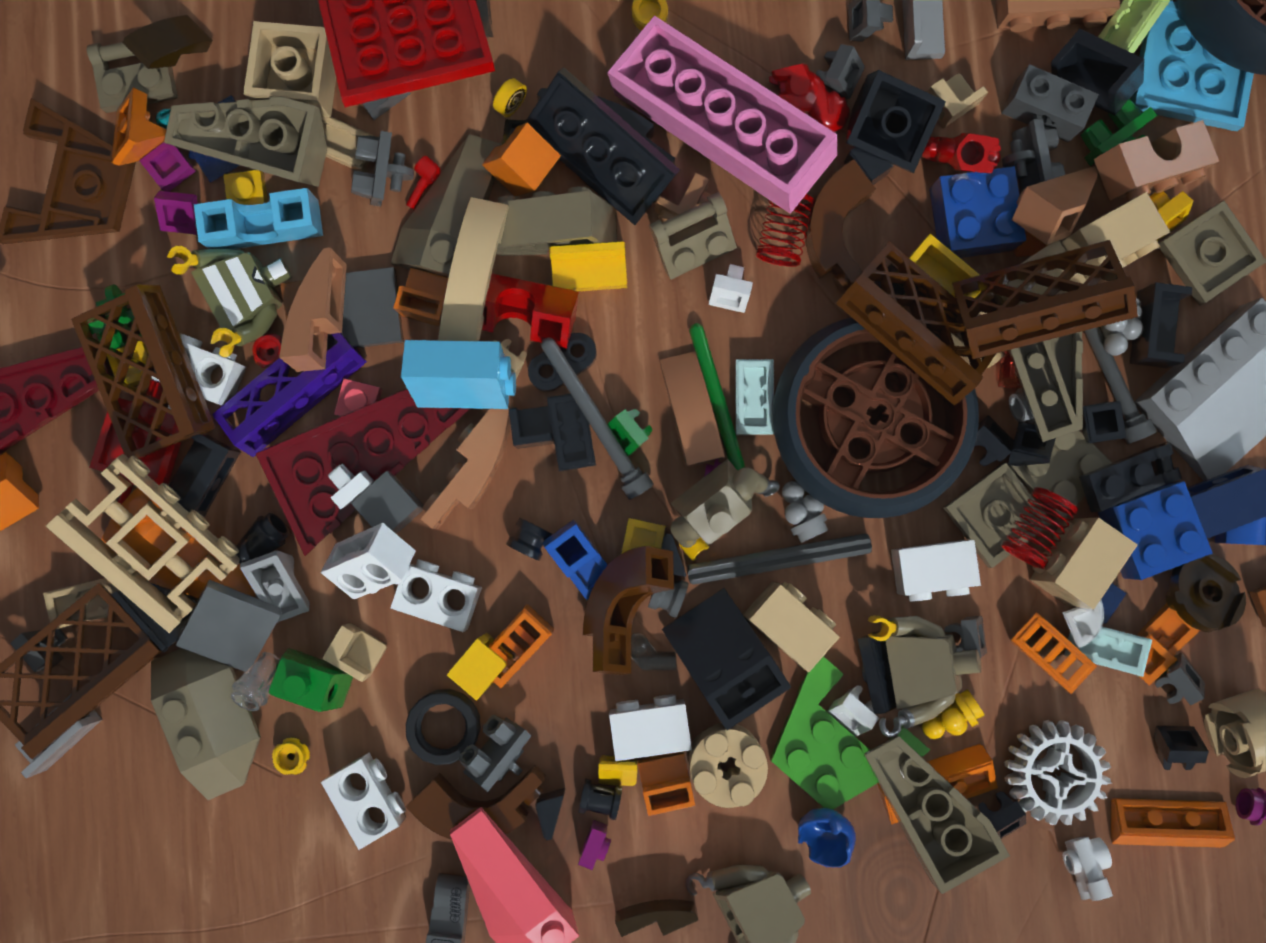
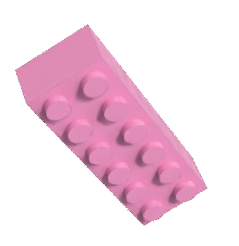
M655 15L607 72L615 96L790 214L837 156V134Z

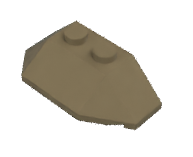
M183 648L152 660L151 703L180 773L207 800L243 786L246 783L261 735L233 667Z

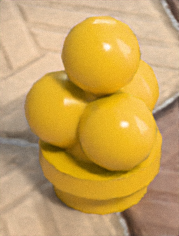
M968 689L960 694H955L954 703L938 716L923 722L922 730L924 735L930 739H938L942 737L946 730L951 735L958 736L966 731L968 727L967 721L972 727L979 724L977 720L985 714Z

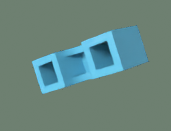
M308 188L269 193L270 201L263 204L244 205L238 204L232 199L194 204L198 242L208 249H239L323 236L319 200Z

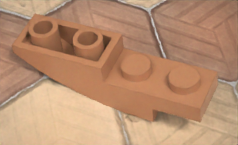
M509 396L508 409H482L481 412L485 415L476 426L472 423L469 424L459 436L457 441L461 445L457 448V451L468 460L464 465L461 462L457 463L447 475L446 480L449 484L442 493L434 492L423 505L422 509L426 513L420 520L430 528L439 529L459 502L468 509H473L487 490L502 460L511 428L509 408H513L511 396Z

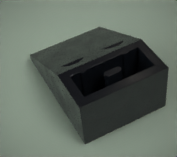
M725 588L719 590L662 628L665 636L726 730H729L792 688Z

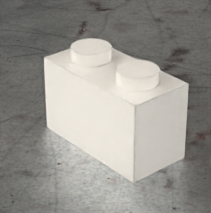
M959 540L891 550L897 594L909 595V601L932 599V592L946 590L947 596L970 594L969 587L981 586L974 540Z
M675 694L654 697V703L639 705L638 700L616 703L617 709H611L609 712L615 761L692 750L684 699L677 700Z

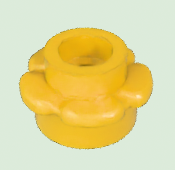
M294 737L286 738L282 744L275 746L272 753L273 764L284 775L300 774L307 767L306 762L310 759V750L306 744H301L299 739ZM289 753H293L295 755V758L293 760H290L288 758Z

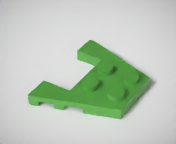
M823 656L809 673H806L804 680L801 681L797 697L790 714H788L770 760L822 807L835 809L874 786L878 781L864 756V753L870 751V749L819 705L821 700L844 675ZM901 726L898 736L921 757L926 755L930 749L909 730Z

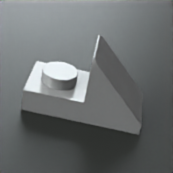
M277 550L240 564L241 571L259 600L282 608L281 616L277 622L309 611L310 602L294 576V558L292 555Z

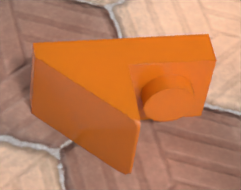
M134 87L116 111L111 163L118 166L139 161L163 143L167 129L149 121L150 112L146 110L148 94Z

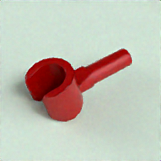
M423 156L414 166V170L421 178L405 204L413 210L428 185L433 184L441 174L440 167L428 156Z

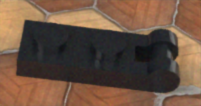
M1167 442L1152 446L1079 476L1091 512H1102L1162 485L1182 479L1179 467H1174L1170 456L1174 454L1171 443ZM1154 460L1159 471L1157 473H1154L1151 462Z

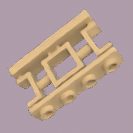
M121 454L101 473L102 476L116 487L103 501L90 512L75 499L53 518L46 527L170 633L195 606V603L182 592L206 568L222 581L238 566L240 558L236 554L239 550L224 536H221L219 539L207 529L210 526L208 521L197 511L191 510L188 512L178 503L180 500L179 495L165 483L158 485L147 475L150 472L149 468L140 459L133 455L128 458L126 455ZM120 472L155 502L162 511L149 501L133 516L116 501L132 485ZM103 512L122 527L106 543L87 528ZM146 515L176 541L152 565L122 540ZM180 527L185 529L214 555L221 564L209 553L194 568L179 557L176 553L191 539ZM164 565L181 579L168 593L167 597L149 582Z

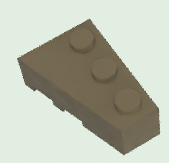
M572 187L568 189V193L558 195L549 191H540L533 193V198L520 199L517 196H502L498 198L497 203L509 206L501 244L498 243L496 252L500 256L548 255V250L551 246L617 242L616 209L593 193L590 188Z
M1082 331L1008 350L1039 438L1045 442L1083 429Z

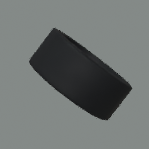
M452 689L435 690L423 696L412 707L405 723L406 739L412 751L423 761L434 765H446L458 761L460 754L467 746L475 745L481 730L480 715L475 704L465 694ZM447 704L455 707L462 713L465 720L466 730L463 739L449 749H439L431 746L422 734L421 722L424 714L436 705Z

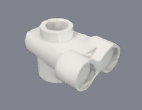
M1079 837L1065 841L1067 851L1063 852V861L1068 872L1072 875L1075 874L1077 880L1075 883L1081 900L1091 899L1092 901L1112 897L1110 885L1102 870L1112 866L1111 854L1105 842L1099 837L1094 839Z

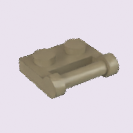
M122 42L102 46L100 43L87 45V54L93 67L100 108L106 113L117 111L133 87L148 94L147 105L178 98L172 67L148 69L143 63L109 69L108 61L135 55Z
M719 192L708 196V201L664 222L658 220L649 224L662 264L670 280L737 248L728 220L727 208ZM695 223H698V224H696V225H694V226H692V227H690V228H688V229H686V230H684V231H681V230H683V229H685V228H687V227H689V226H691V225H693V224H695Z

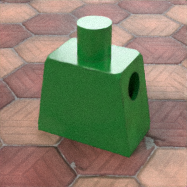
M287 648L281 656L268 693L308 709L323 712L343 707L354 677L325 660ZM334 685V690H333L332 694L330 695L329 692H330L332 686Z

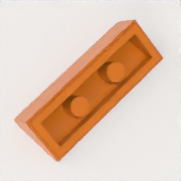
M981 744L927 761L966 799L998 788L993 760ZM877 783L891 825L898 823L879 783Z
M1113 798L1111 800L1112 844L1223 848L1235 840L1226 802Z

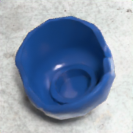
M818 808L812 809L800 818L798 824V843H807L810 860L826 867H843L850 863L856 842V833L853 825L845 816L833 809Z

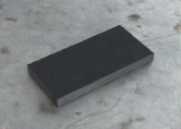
M565 67L557 72L524 122H528L561 155L559 158L561 162L633 225L640 221L658 196L661 195L680 171L678 167Z

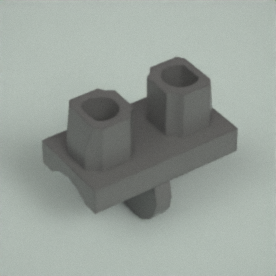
M1033 119L1027 126L1011 133L1013 139L1010 142L1012 154L1002 158L1003 168L1015 166L1016 177L1020 179L1022 191L1027 186L1065 175L1064 165L1060 162L1051 163L1049 152L1057 148L1059 143L1056 128L1044 127L1043 119Z
M380 131L379 137L358 136L355 159L375 162L374 174L354 170L351 193L371 199L370 205L382 206L386 177L391 178L390 190L395 192H401L402 180L414 179V170L404 166L405 154L394 153L393 164H388L392 132Z
M491 715L483 725V732L490 738L481 750L474 744H471L459 756V761L465 767L463 773L487 792L497 780L501 781L509 770L517 776L520 775L523 770L515 762L524 752L522 748L532 736L507 717L502 719L496 715Z

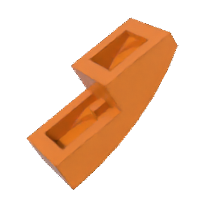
M1167 603L1137 634V636L1152 639L1144 676H1139L1149 686L1178 660L1174 655L1200 631L1188 625L1178 615L1177 611L1172 610Z

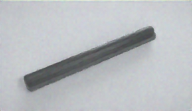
M859 534L690 564L687 566V574L690 584L695 585L869 554L872 552V544L868 534Z

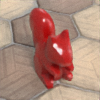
M802 63L772 71V76L768 77L769 82L779 86V97L805 114H808V116L833 132L842 129L846 125L850 111L845 97H841L834 90L827 92L824 81L814 72L810 71L807 64Z
M961 133L953 138L930 137L922 157L938 163H948L954 170L991 174L1000 161L1001 154L999 151L1001 147L998 138Z

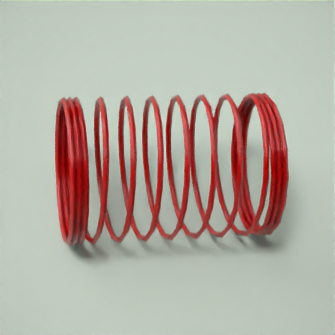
M806 194L803 199L811 203H799L793 210L804 215L803 217L787 216L768 210L769 207L781 208L768 199V202L772 205L766 207L770 213L764 215V217L769 221L762 223L768 229L761 231L766 237L759 238V241L765 245L757 246L758 249L755 254L757 258L767 263L786 267H796L801 264L802 260L799 256L803 254L801 248L805 246L803 240L807 238L805 232L809 230L807 224L810 222L811 208H813L815 203L813 197ZM809 210L810 214L807 216L800 211ZM766 216H782L796 220L802 224L781 223L771 220ZM807 217L809 222L804 223L796 218ZM764 224H781L797 229L800 232L780 231ZM805 225L807 227V230L802 231L801 229L794 226ZM763 231L784 233L799 240L775 238L764 234ZM803 233L805 235V238L800 239L799 237L793 234ZM761 239L782 241L796 248L771 245L761 241ZM801 241L803 246L799 247L791 242ZM786 249H800L801 254L797 255ZM760 253L789 257L796 261L792 262L777 260L764 256Z
M1034 487L1032 491L1034 497L1058 511L1069 514L1072 519L1063 518L1044 504L1027 499L1034 507L1054 517L1063 519L1067 523V526L1059 525L1041 512L1023 506L1024 510L1033 516L1061 528L1063 533H1058L1038 520L1019 513L1020 517L1029 523L1054 533L1059 540L1049 539L1033 527L1023 522L1015 521L1023 529L1049 540L1055 546L1054 548L1045 546L1018 529L1011 528L1014 533L1047 549L1051 555L1040 553L1030 545L1011 535L1006 536L1015 543L1003 541L1001 546L1018 559L1034 567L1045 569L1048 563V559L1045 556H1052V552L1049 549H1057L1054 542L1061 541L1059 535L1065 534L1063 528L1069 527L1067 520H1073V515H1076L1078 508L1069 500L1050 490ZM1044 495H1047V496H1049V497H1051V498H1053V499H1055V500L1061 502L1062 504L1066 505L1068 508L1063 507V506L1060 505L1059 503L1055 502L1054 500H1052V499H1050V498H1048V497H1046V496H1044ZM1032 502H1035V503H1037V504H1039V505H1041V506L1047 508L1048 510L1052 511V512L1055 513L1056 515H1054V514H1052V513H1050V512H1048V511H1045L1044 509H1042V508L1036 506V505L1033 504ZM1028 509H1030V510H1032V511H1034V512H1036V513H1038V514L1044 516L1045 518L1049 519L1050 521H1048V520H1046V519H1043V518H1041V517L1035 515L1034 513L1030 512ZM1025 517H1027V518H1029V519H1031V520H1033V521H1035V522L1041 524V525L1044 526L1045 528H1043V527H1041V526H1039V525H1037V524L1031 522L1030 520L1026 519ZM1020 524H1023V525H1025V526L1031 528L1032 530L1036 531L1037 533H1035V532H1033V531H1031V530L1025 528L1024 526H1022V525H1020ZM1031 551L1040 554L1046 560V562L1036 554L1032 553Z

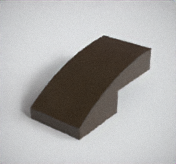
M188 15L146 25L125 36L122 43L148 69L176 66L182 54L207 52L213 40Z
M674 899L642 902L616 911L615 924L621 937L655 922L658 923L662 935L665 936L699 920L694 902Z

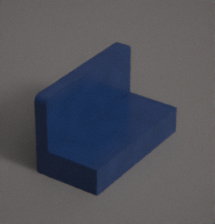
M1245 465L1187 487L1207 538L1266 517V469Z

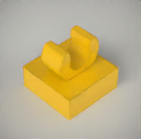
M1164 191L1160 193L1155 192L1149 196L1170 232L1187 219L1194 202L1183 191L1171 200Z

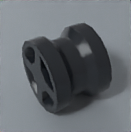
M519 517L516 523L517 531L514 536L509 537L506 545L540 561L543 555L541 550L543 541L553 534Z

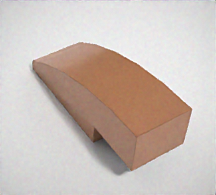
M331 247L323 248L309 268L298 288L285 324L279 358L297 372L325 369L328 334L342 333L347 264Z
M696 352L659 360L686 467L723 459L725 455Z

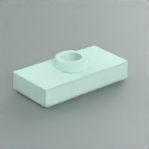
M736 359V435H773L774 359Z
M1101 627L1098 635L1090 643L1078 649L1097 665L1143 677L1152 639ZM1070 632L1068 640L1077 647ZM1065 650L1064 656H1069L1070 653Z

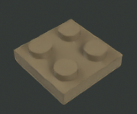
M1225 201L1218 203L1159 243V249L1184 285L1192 287V296L1198 305L1208 302L1266 263V259Z
M1078 430L1055 439L1049 463L1008 466L1031 493L1034 487L1045 488L1064 497L1076 506L1085 497L1079 476L1112 462L1093 443L1087 444L1083 433ZM1044 495V496H1046V497H1048V498L1054 500L1055 502L1059 503V504L1062 505L1063 507L1068 508L1066 505L1062 504L1061 502H1059V501H1057V500H1055V499H1053V498H1051V497H1049V496H1047V495ZM1042 502L1045 506L1051 508L1052 510L1060 514L1063 518H1065L1068 515Z
M1006 462L1001 463L943 507L967 540L975 541L976 553L988 568H993L1010 555L1009 552L1002 548L1001 544L1003 541L1015 542L1007 538L1006 535H1011L1025 543L1028 541L1014 533L1011 528L1018 529L1031 537L1035 536V534L1017 525L1015 521L1023 522L1040 532L1043 530L1021 518L1019 513L1028 515L1046 526L1050 525V523L1024 510L1023 506H1027L1046 515L1028 502L1027 499L1034 500V498ZM1028 509L1030 512L1034 513L1035 515H1037V516H1039V517H1041V518H1043V519H1046V520L1050 521L1049 519L1045 518L1044 516H1042V515H1040V514H1038V513H1036V512H1034V511ZM1025 517L1026 519L1030 520L1031 522H1033V523H1035V524H1037V525H1039V526L1045 528V527L1042 526L1041 524H1039V523H1037V522H1035V521H1033V520H1031V519ZM1020 524V525L1024 526L1025 528H1027V529H1029V530H1031V531L1037 533L1036 531L1032 530L1031 528H1029V527H1027V526H1025V525H1023V524Z

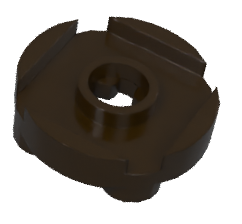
M1207 555L1174 568L1169 581L1170 590L1166 593V602L1172 610L1177 611L1178 615L1188 625L1209 633L1229 627L1240 620L1246 606L1245 592L1240 593L1236 581L1241 580L1235 568L1218 556ZM1207 585L1210 588L1208 593L1213 597L1212 600L1205 598L1202 587Z

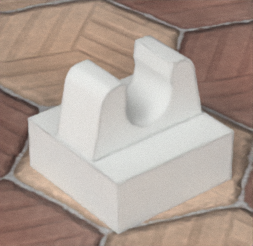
M730 264L726 276L716 274L708 305L742 313L745 312L753 282L742 280L744 267Z
M341 464L328 474V477L339 489L330 498L342 509L375 481L366 471H362L354 476L344 464Z
M859 685L850 689L842 697L834 700L827 710L833 718L854 736L872 730L879 719L874 714L871 701L867 702L866 705L859 701V694L863 690Z

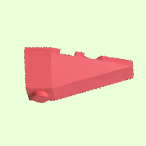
M482 807L478 808L450 830V836L488 933L496 943H571L579 937L572 909Z

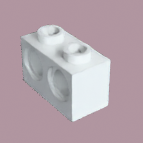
M180 333V338L204 399L223 406L236 395L247 367L235 362L236 354L232 353L228 357H222L219 355L220 348L215 347L213 353L200 349L202 341ZM221 366L223 370L222 379L218 383L212 384L211 373L216 367ZM152 376L151 379L159 381V379Z
M381 523L336 543L320 573L352 599H357L369 593L374 594L392 584L401 583L410 572L411 567L409 565L416 551L389 527Z
M420 559L417 560L416 565L410 564L411 569L408 576L398 584L391 609L460 632L468 630L482 589L481 586L473 584L475 577L453 571L451 577L439 573L438 565ZM418 577L425 579L429 585V592L423 599L416 597L412 592V583ZM452 589L460 590L465 596V605L461 610H454L448 605L447 596Z
M370 753L339 769L321 782L358 850L396 829L406 819L404 815L406 807L402 798L396 791L391 792L385 781L387 773L383 764L377 758L373 760ZM352 773H358L364 777L366 781L365 790H357L352 786L350 782ZM370 807L380 808L384 812V823H376L369 817Z

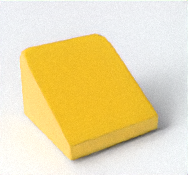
M602 755L599 758V783L601 785H636L637 758L615 761V756Z

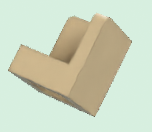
M956 74L948 81L942 78L932 85L927 93L946 101L937 120L944 129L979 105L988 94V91L983 86L974 92L963 76Z
M348 623L340 627L322 659L363 682L372 675L387 649V644L352 623Z

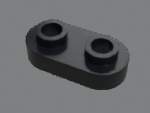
M572 333L567 348L559 347L577 376L589 369L596 360L597 350L595 343L586 334ZM581 345L584 347L585 353L581 357H574L571 355L572 347ZM543 351L530 362L528 376L531 383L537 389L551 392L563 386L564 383L554 367L551 377L543 378L540 376V369L543 366L549 365L553 367Z

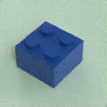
M1015 166L994 169L991 174L969 172L940 176L929 189L936 237L959 258L1013 251L1026 241L1025 229L1012 221L1018 207L1017 200L1019 197Z
M1185 481L1162 485L1102 512H1097L1100 519L1138 544L1120 570L1123 579L1143 580L1213 554Z

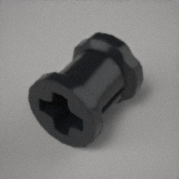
M585 779L578 813L584 814L586 811L609 815L611 820H616L622 786L616 785L615 788L592 784L590 779Z

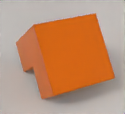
M527 122L517 126L504 144L495 147L482 163V166L514 196H519L535 191L561 155Z
M410 268L406 285L399 286L393 308L402 317L440 327L448 278Z
M7 452L0 455V531L39 509V495L23 481V467Z
M684 751L637 759L648 816L696 806Z

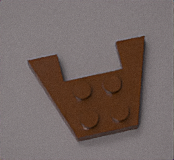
M31 98L23 134L32 139L55 143L57 148L41 213L5 206L0 222V243L4 245L120 232L136 162L121 166L111 163L112 145Z

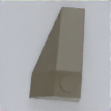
M282 96L269 97V99L264 100L244 99L227 103L208 102L171 106L164 143L319 187L327 154L319 107Z
M470 134L467 136L401 228L391 260L392 265L408 270L414 268L449 278L457 239L470 198L488 201L495 177L482 166V163L495 147L502 145L501 143Z
M898 735L864 753L929 880L941 894L1010 856L991 821Z

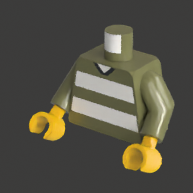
M183 246L173 247L167 255L168 258L179 257L184 261V264H174L171 271L175 274H184L189 266L195 268L191 274L220 326L219 329L213 332L210 344H215L217 341L227 343V345L220 348V356L228 357L232 354L235 345H246L267 334L277 316V309L283 304L275 286L292 278L291 272L282 258L263 266L256 256L240 249L210 248L197 249L190 252Z

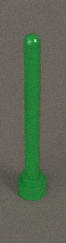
M694 323L690 326L689 333L701 367L727 458L737 470L746 468L704 328L701 324Z

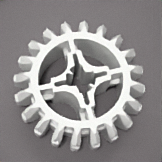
M1045 720L1043 721L1042 730L1036 725L1029 726L1030 738L1022 733L1017 735L1018 741L1022 743L1021 747H1008L1009 752L1016 756L1015 760H1006L1004 762L1005 767L1014 772L1004 778L1008 784L1015 785L1009 793L1014 799H1020L1019 804L1025 812L1031 810V817L1038 821L1045 817V821L1050 825H1056L1059 819L1065 825H1072L1073 815L1081 821L1086 820L1084 809L1088 808L1093 812L1099 811L1097 804L1093 801L1096 797L1100 799L1107 798L1106 793L1100 790L1101 785L1112 783L1110 778L1102 775V772L1107 771L1111 766L1109 762L1100 760L1106 751L1101 746H1094L1097 741L1094 735L1090 733L1084 735L1083 727L1075 724L1070 728L1069 723L1064 720L1058 721L1056 726L1053 722ZM1070 744L1079 753L1083 770L1073 766V754L1069 753ZM1048 747L1045 757L1035 760L1038 754ZM1059 767L1069 773L1061 772L1060 776L1055 774L1056 778L1044 771L1053 772L1055 768L1059 770ZM1031 774L1042 778V790L1046 792L1045 800L1040 799L1032 785ZM1079 785L1076 788V790L1067 797L1068 791L1071 789V787Z

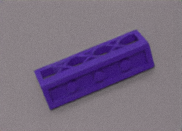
M342 333L332 334L338 343L327 351L325 369L303 371L297 377H288L290 366L279 358L212 415L233 445L254 457L257 452L263 450L342 384L343 378L348 379L367 363L365 358L347 341ZM277 384L275 395L267 402L259 401L261 390L265 386ZM239 408H247L245 420L234 429L227 418Z

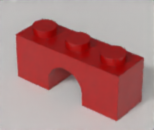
M492 273L483 310L484 321L482 330L493 333L499 321L506 318H518L530 324V341L542 343L543 339L550 337L556 341L559 347L567 348L575 323L579 292Z

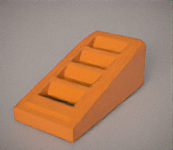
M528 604L488 646L507 663V671L505 673L501 671L493 681L500 689L554 631V628ZM524 619L540 633L537 637H534L520 624ZM513 631L529 644L526 650L510 636ZM502 643L518 656L516 661L499 647Z
M1037 612L1011 639V643L1070 694L1097 667L1095 663ZM1039 628L1042 629L1045 634L1031 648L1026 642ZM1053 639L1058 644L1043 659L1038 652ZM1065 649L1070 655L1055 670L1050 663ZM1077 659L1082 666L1069 680L1065 679L1062 674Z

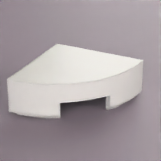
M1102 600L1099 601L1094 610L1076 607L1062 612L1077 648L1087 645L1098 635L1104 620Z

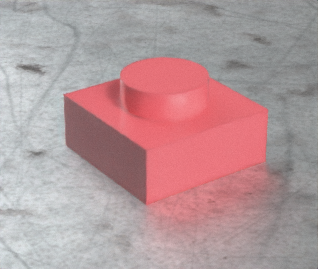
M343 378L334 415L343 416L380 400L382 389Z

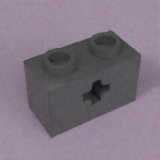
M1029 64L1016 79L1002 114L1027 125L1033 119H1043L1044 127L1056 128L1059 139L1070 142L1084 129L1099 94Z

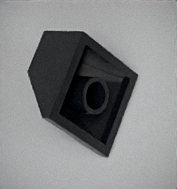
M877 70L866 76L851 111L845 143L884 159L910 173H914L946 101Z

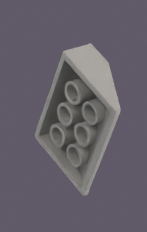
M1263 298L1239 306L1185 355L1184 363L1173 366L1134 401L1137 409L1142 414L1144 413L1147 420H1152L1155 429L1167 442L1171 443V446L1203 481L1226 473L1266 436V301Z

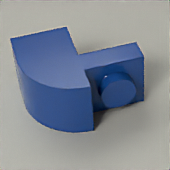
M573 519L544 540L543 545L565 576L572 580L584 598L588 600L597 579L608 564Z

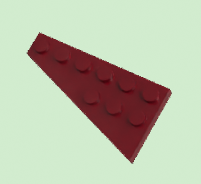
M82 347L0 368V454L99 391ZM106 357L104 367L107 374L114 377L108 357Z
M406 388L257 452L256 456L304 556L312 551L318 543L328 534H331L356 510L351 503L340 509L330 498L339 491L337 486L328 477L331 471L337 466L344 464L354 476L362 471H366L374 481L386 471L392 472L395 476L470 408L417 407Z

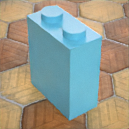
M405 340L401 378L417 407L508 409L509 396H515L516 374L511 372L510 356L504 355L500 342Z

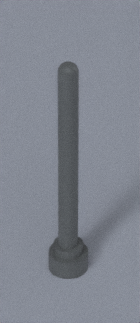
M1100 327L1085 330L1086 337L1115 400L1121 402L1122 414L1125 419V440L1127 444L1157 433L1152 420H1147L1144 413H1139L1113 355L1108 354L1104 349L1105 338Z
M550 337L543 339L541 343L543 351L622 474L620 480L623 485L621 488L629 500L639 496L654 485L646 471L642 472L639 467H634L556 341Z

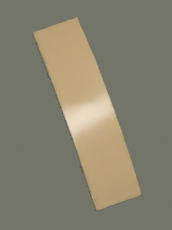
M473 197L470 198L451 264L438 341H479L484 321L483 310L498 243L501 244L509 209L508 205Z

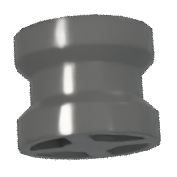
M683 580L674 581L673 590L652 594L648 608L667 610L669 616L676 618L689 583Z

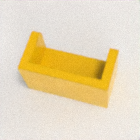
M929 234L908 257L954 297L953 282L980 275L932 234ZM917 286L918 290L928 298L927 292L922 287ZM982 290L972 291L964 295L976 298ZM944 310L951 318H955L950 311Z
M487 632L475 640L447 674L450 679L476 701L491 686L495 678L506 668L507 664L503 658L488 647L494 638ZM500 645L499 647L513 659V655Z

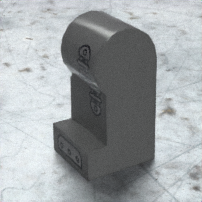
M439 873L426 943H465L470 884L466 876Z

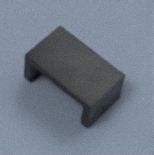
M1079 28L1052 60L1051 72L1053 75L1099 94L1094 105L1115 116L1143 84L1145 59Z
M1156 282L1137 292V299L1141 302V308L1143 309L1141 322L1143 323L1144 331L1139 338L1132 340L1130 364L1169 368L1185 362V355L1174 353L1179 303L1180 300L1192 295V287Z
M206 433L190 437L194 439V442L169 484V487L179 495L180 500L178 503L188 512L195 510L203 517L207 514L240 455L239 451Z

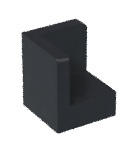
M548 406L518 410L516 407L509 408L514 447L521 449L554 444Z

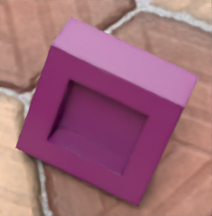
M164 142L139 160L163 191L170 192L196 172L177 146Z
M159 191L154 197L160 231L197 235L194 204H198L197 196L194 194Z
M593 820L581 850L578 865L593 870L597 859L604 861L611 843V839L606 837V824Z

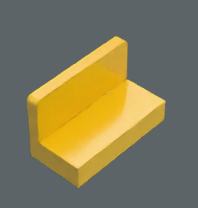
M625 242L549 247L554 287L573 291L627 288Z

